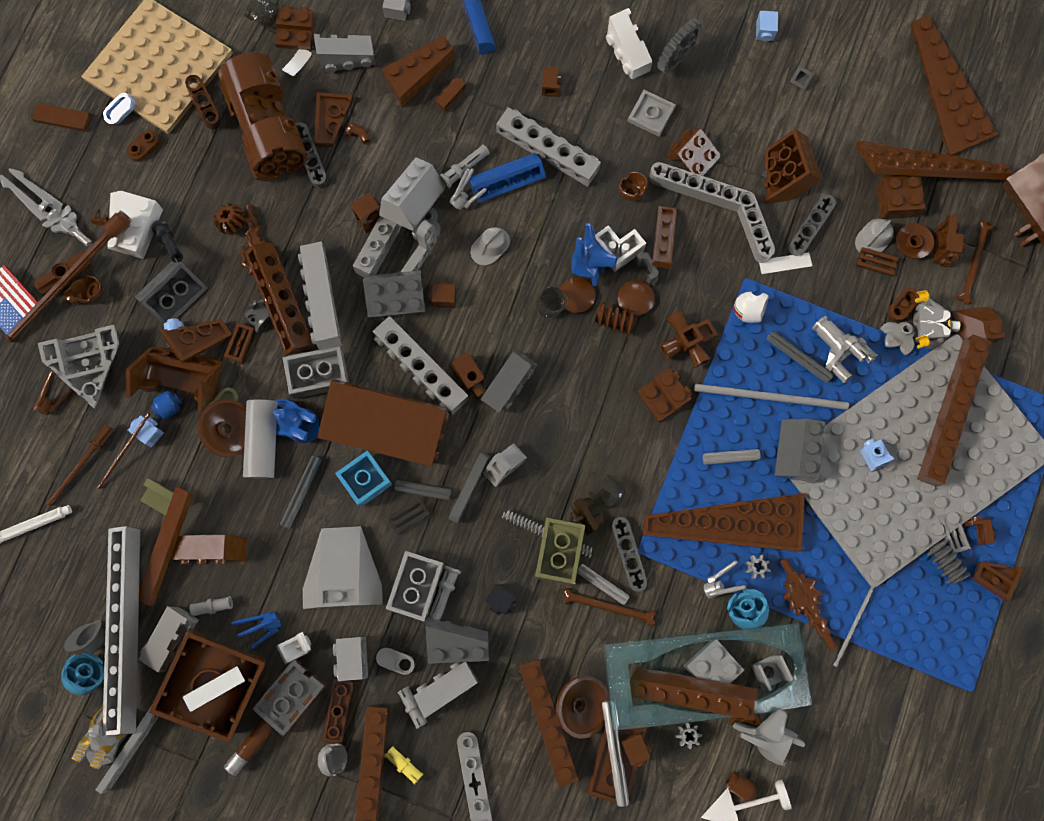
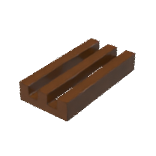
M862 247L856 266L893 276L899 257ZM864 254H867V255H870V256H874V257H877V258H881V259H884V260H887V261H891L892 263L886 262V261H883V260H880V259H876V258H873V257H869V256H866V255H864ZM862 259L869 262H873L875 264L890 267V270L874 266L868 263L862 262Z
M237 322L223 357L243 364L256 332L255 328ZM241 328H243L242 334H241V336H240V339L238 340L236 349H235L234 354H233V356H232V355H231V352H232V350H233V347H234V345H235V342H236V340H237V337H238V335H239V332H240Z

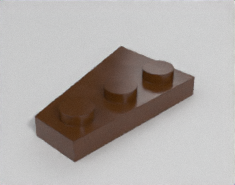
M316 92L315 146H334L352 102L353 95Z
M222 319L198 323V325L190 327L181 326L173 330H160V334L181 364L232 336V333Z

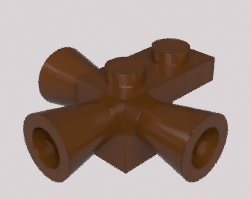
M683 310L670 315L667 321L675 328L677 334L675 339L659 343L664 357L669 360L682 350L683 353L689 351L694 368L710 361V356L700 346L718 335L710 320L707 319L697 325L693 323L688 326Z

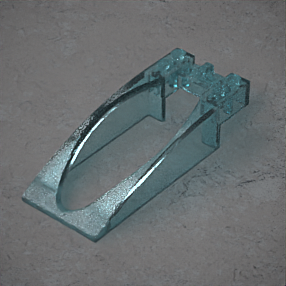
M799 623L604 644L613 729L624 730L733 717L707 711H687L668 708L651 701L645 704H632L628 664L648 662L671 650L711 640H742L760 643L780 649L793 658L795 662V672L792 676L793 681H788L774 692L758 699L755 714L775 711L777 707L785 710L812 705Z

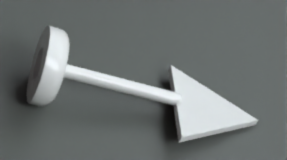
M778 780L775 782L777 794L735 806L727 788L701 818L710 821H738L736 811L778 799L784 810L792 808L782 780Z

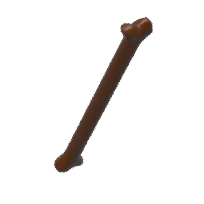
M984 220L978 224L980 235L963 292L956 296L957 300H962L966 305L972 303L970 293L989 231L995 229L993 225H988Z
M566 588L563 591L565 595L564 605L569 602H577L644 620L651 627L656 625V620L654 619L657 614L656 610L645 613L573 593L570 588Z

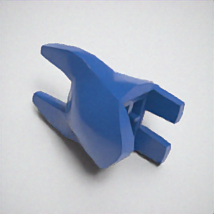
M586 222L584 241L582 237H577L576 249L571 258V272L579 276L591 277L593 286H596L599 282V273L603 274L606 267L615 266L617 257L596 244L593 226L591 223Z
M275 400L277 401V406L282 408L273 411L277 418L276 435L289 437L295 442L302 444L317 439L321 424L314 411L301 408L295 402L289 400Z

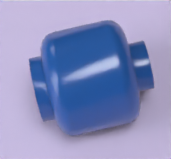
M165 391L153 399L151 407L158 418L169 419L181 411L180 404H182V400L177 393L173 395L172 392Z

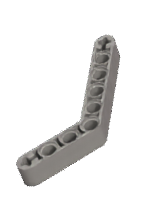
M657 162L652 165L649 174V180L652 184L736 211L756 261L766 263L770 260L775 248L756 197L752 192L665 163ZM672 178H678L679 181H673ZM694 183L697 187H691L689 184ZM707 189H712L714 193H709ZM724 195H730L732 199H727ZM742 200H746L749 205L744 204ZM748 217H753L755 221H750ZM754 233L760 234L762 238H757Z

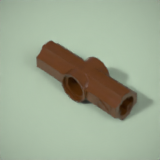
M79 252L64 263L54 264L49 273L34 282L35 287L44 296L61 279V274L64 271L67 272L84 252ZM89 261L78 274L92 266V262ZM75 277L68 284L72 283Z

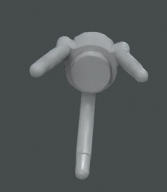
M469 168L466 169L450 200V203L459 210H462L463 207L468 209L471 203L487 191L484 188L470 200H467L468 195L463 190L474 172L473 168L471 170Z
M737 561L732 562L714 576L707 578L708 583L704 584V591L709 599L747 589L745 585L724 589L723 583L716 580L738 563Z

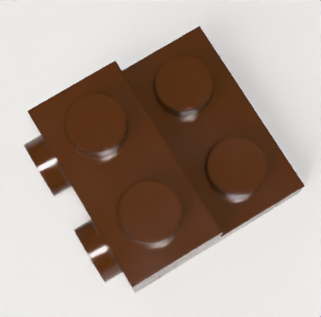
M287 5L283 6V8H278L275 23L277 27L275 37L276 48L311 51L316 20L314 12L307 7H301L300 10L293 9Z
M949 215L936 228L933 263L939 264L942 267L951 266V262L958 260L959 255L965 249L964 235L957 234L959 223H957L958 216Z
M670 368L637 391V394L658 423L689 403L692 399L690 397L692 395L690 389L686 385H681L679 374L675 370L671 371Z

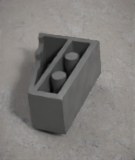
M512 352L481 400L499 413L504 410L507 411L513 403L512 399L522 391L524 383L533 375L538 364L521 352Z
M427 616L425 627L428 664L489 661L488 631L468 626L462 627L451 624L452 622L449 621L442 622Z

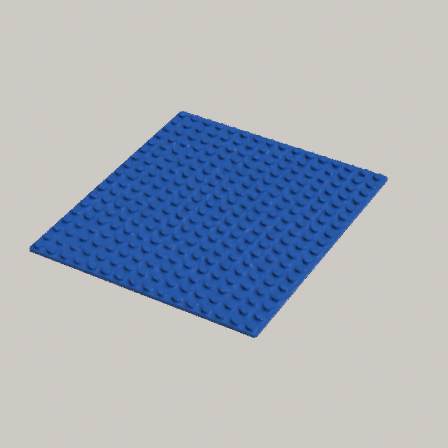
M744 279L737 297L745 292H752L755 296H759L762 293L769 295L764 315L760 323H746L736 316L733 306L703 385L849 402V408H851L931 352V350L926 348L917 349L918 345L915 344L912 351L904 355L900 347H885L887 334L883 331L756 281ZM827 316L828 320L832 321L845 335H855L858 339L862 337L867 342L866 345L878 357H875L876 359L868 364L865 359L863 362H860L852 353L841 363L853 375L852 378L843 383L831 372L833 374L832 379L825 383L767 340L768 335L775 331L826 368L831 348L819 337L817 331H814L812 328L822 317ZM991 374L1044 439V394ZM699 392L652 514L799 494L800 492L790 479L774 477L781 420L812 419L824 421L825 425H827L847 410ZM759 449L761 458L755 461L705 465L702 459L705 453ZM1044 465L973 516H982L983 520H991L992 528L996 534L994 544L978 546L976 526L965 527L964 523L962 524L971 549L958 552L955 559H961L962 563L959 566L967 568L964 572L970 573L967 578L954 584H946L945 582L949 577L940 576L944 570H936L939 562H931L935 556H927L930 551L929 548L880 585L874 587L873 593L849 642L972 692L975 688L1003 600L971 580V577L978 563L982 561L990 562L994 565L1003 564L1006 567H1014L1043 477ZM805 499L802 552L642 536L637 549L638 553L642 556L707 583V578L714 576L732 562L737 561L738 563L716 579L723 583L724 589L745 585L747 589H755L764 595L769 609L809 625L808 617H804V611L797 616L796 609L790 611L789 601H784L783 599L787 590L783 586L787 581V574L779 561L787 558L793 570L798 574L806 573V578L817 580L814 586L823 594V597H818V601L822 604L818 606L821 609L820 615L828 620L827 626L831 632L829 634L844 640L871 588ZM957 533V538L960 543V546L963 547L959 535ZM754 555L758 559L759 555H763L762 560L769 561L767 568L770 572L763 573L765 578L761 579L757 575L755 579H752L753 574L745 573L748 570V566L744 563L751 562L750 556ZM759 563L754 564L756 571L761 570V567L758 566ZM743 590L732 593L739 595L743 593Z

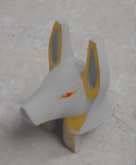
M103 706L91 720L88 732L78 743L72 760L81 763L86 755L90 766L95 769H100V767L114 762L120 744L128 736V734L102 736Z

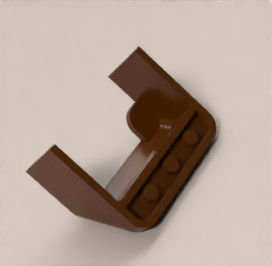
M161 347L149 348L126 369V397L130 398L139 389L144 392H153L159 386L194 393V399L198 401V412L202 413L214 399L222 362L215 358L197 355L181 364L171 349Z

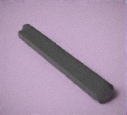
M775 331L768 335L767 340L822 381L828 383L832 379L833 374Z
M311 456L280 522V525L287 529L291 528L322 462L319 457Z

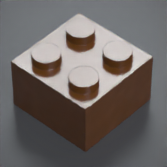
M883 176L877 184L881 219L918 217L926 209L921 176Z

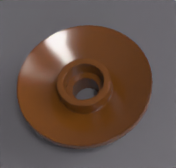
M911 223L899 230L896 244L900 252L906 257L921 259L932 251L934 238L927 227Z

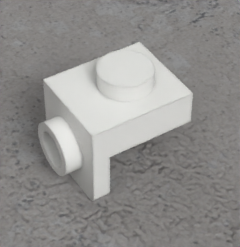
M301 632L297 636L279 644L277 649L286 665L307 654L311 650V642Z

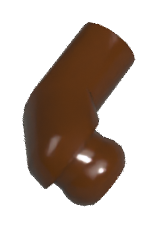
M350 123L345 128L347 135H358L364 145L371 141L364 127Z

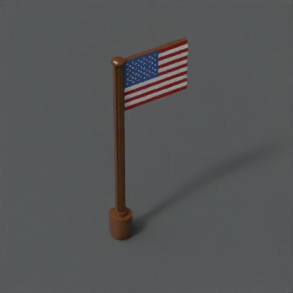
M120 210L118 213L115 212L103 225L105 228L104 233L40 301L30 293L6 265L0 268V328L6 333L5 338L7 341L15 342V339L111 238L119 239L131 226L130 223L132 222V219L126 213Z

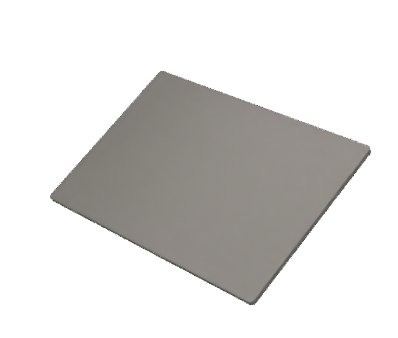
M957 334L825 425L819 479L814 483L791 480L798 491L805 494L804 499L868 584L873 588L880 585L946 536L938 516L947 515V518L944 520L949 533H951L953 529L959 527V521L962 525L1044 465V439L988 370L983 367L946 483L935 487L917 480L963 342L962 338ZM871 439H875V441L882 440L894 460L888 465L871 472L860 450L865 447L864 443ZM874 449V452L879 455L877 449Z

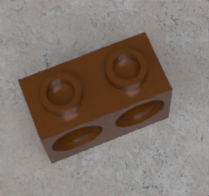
M367 193L350 204L355 219L365 233L374 228L380 217L381 207L377 197L373 198L370 193Z

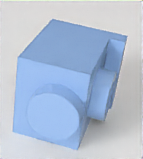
M871 439L865 442V447L860 450L871 472L888 465L894 460L882 440L875 441V439ZM874 449H877L879 455L874 452Z

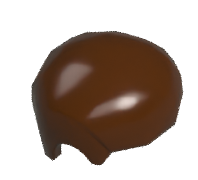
M630 172L625 179H621L619 192L623 198L629 201L639 200L646 194L648 180L645 175L639 172Z

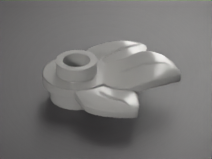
M888 322L880 328L881 331L887 334L885 347H900L904 355L909 354L914 348L915 343L912 337L915 334V329L910 323L901 322L897 324Z

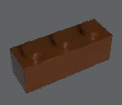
M458 77L455 80L453 79L450 85L443 90V93L437 96L435 100L436 106L443 112H446L466 90V83Z

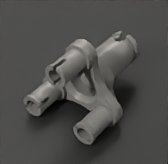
M824 316L812 329L817 331L819 337L831 348L826 368L833 372L843 383H846L853 376L841 364L846 357L853 353L860 362H863L865 359L870 364L878 355L866 345L867 342L862 337L858 339L855 335H845L832 321L828 320L827 316Z

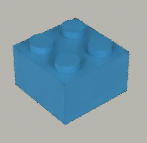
M368 450L335 473L360 507L393 485Z

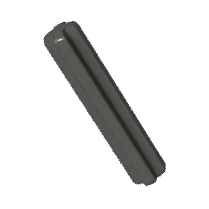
M396 480L394 485L396 491L450 500L452 493L450 489Z

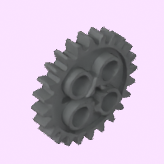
M693 18L675 33L661 53L663 55L657 63L659 70L667 74L685 58L694 47L697 37L700 35L702 23Z

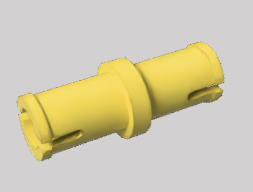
M394 746L385 754L384 757L398 768L397 771L407 776L414 785L422 777L423 773L410 763L411 760L408 757L405 758L398 752Z

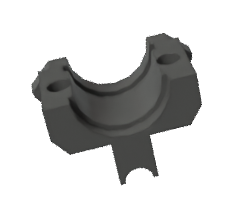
M642 252L636 257L637 267H646L649 270L650 274L646 282L648 285L655 286L658 280V269L656 266H652V259L648 253Z
M263 298L258 302L254 300L249 305L251 309L245 313V318L255 327L257 333L262 331L266 322L271 319Z

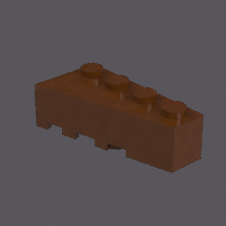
M445 35L382 68L384 80L402 108L411 97H415L418 94V91L424 85L427 86L436 74L439 75L455 60L454 50Z

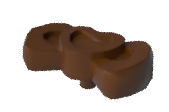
M757 712L755 713L754 720L731 716L730 724L733 727L734 722L756 727L760 724L761 718Z

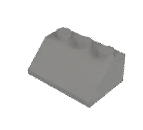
M467 662L454 663L450 666L452 669L450 672L445 674L442 671L433 677L435 682L429 686L427 683H424L416 689L418 693L414 695V698L424 718L479 682Z

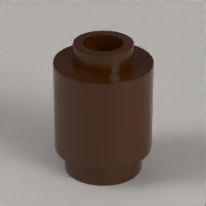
M733 771L725 783L729 787V791L745 802L748 800L752 801L758 792L756 789L757 785L740 772L736 773Z

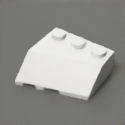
M124 191L113 192L110 195L109 219L115 212L118 213L121 210L132 219V222L130 223L131 226L119 239L114 237L108 241V249L144 259L154 234L151 226L155 221L159 220L163 209L155 200Z

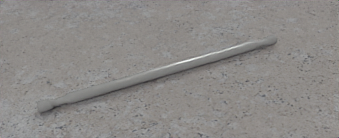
M873 587L869 589L838 654V658L834 662L833 666L835 667L838 666L839 660L842 658L873 593Z

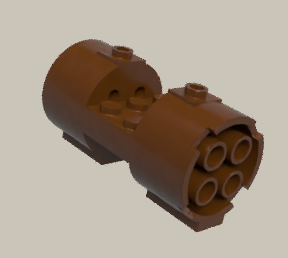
M249 52L227 60L218 72L221 82L220 86L231 116L238 118L243 132V149L254 179L269 182L271 179L278 178L279 174L286 173L287 171L288 174L296 172L307 162L306 150L293 118L286 117L284 107L281 104L284 93L270 57L263 53Z

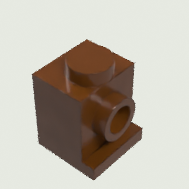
M554 66L544 67L542 96L559 97L561 76L558 75V68Z

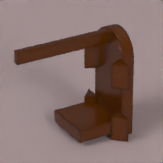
M97 209L91 219V223L103 226L109 218L105 215L104 218H101L102 220L98 219L96 215L99 209Z

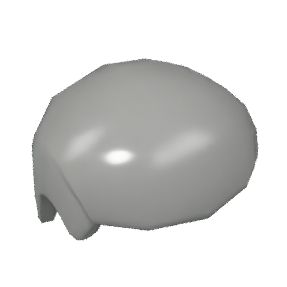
M328 744L321 749L318 755V767L322 774L336 776L337 773L345 770L347 752L342 744Z

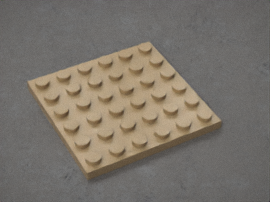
M143 0L81 77L113 99L122 93L131 95L135 100L133 112L165 133L170 134L193 105L187 92L186 78L189 75H197L201 78L206 88L219 72L221 66L231 57L233 51L156 1ZM192 83L190 85V87L194 89L199 86V84Z

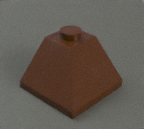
M990 307L951 312L953 321L960 322V330L955 333L962 340L973 334L992 341L991 344L1005 338L1002 320Z

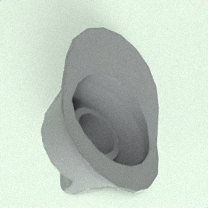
M873 219L868 222L855 239L857 251L860 253L861 248L864 247L882 252L894 237L891 220Z
M496 227L485 230L471 246L470 252L474 262L483 266L494 263L510 245L508 233Z

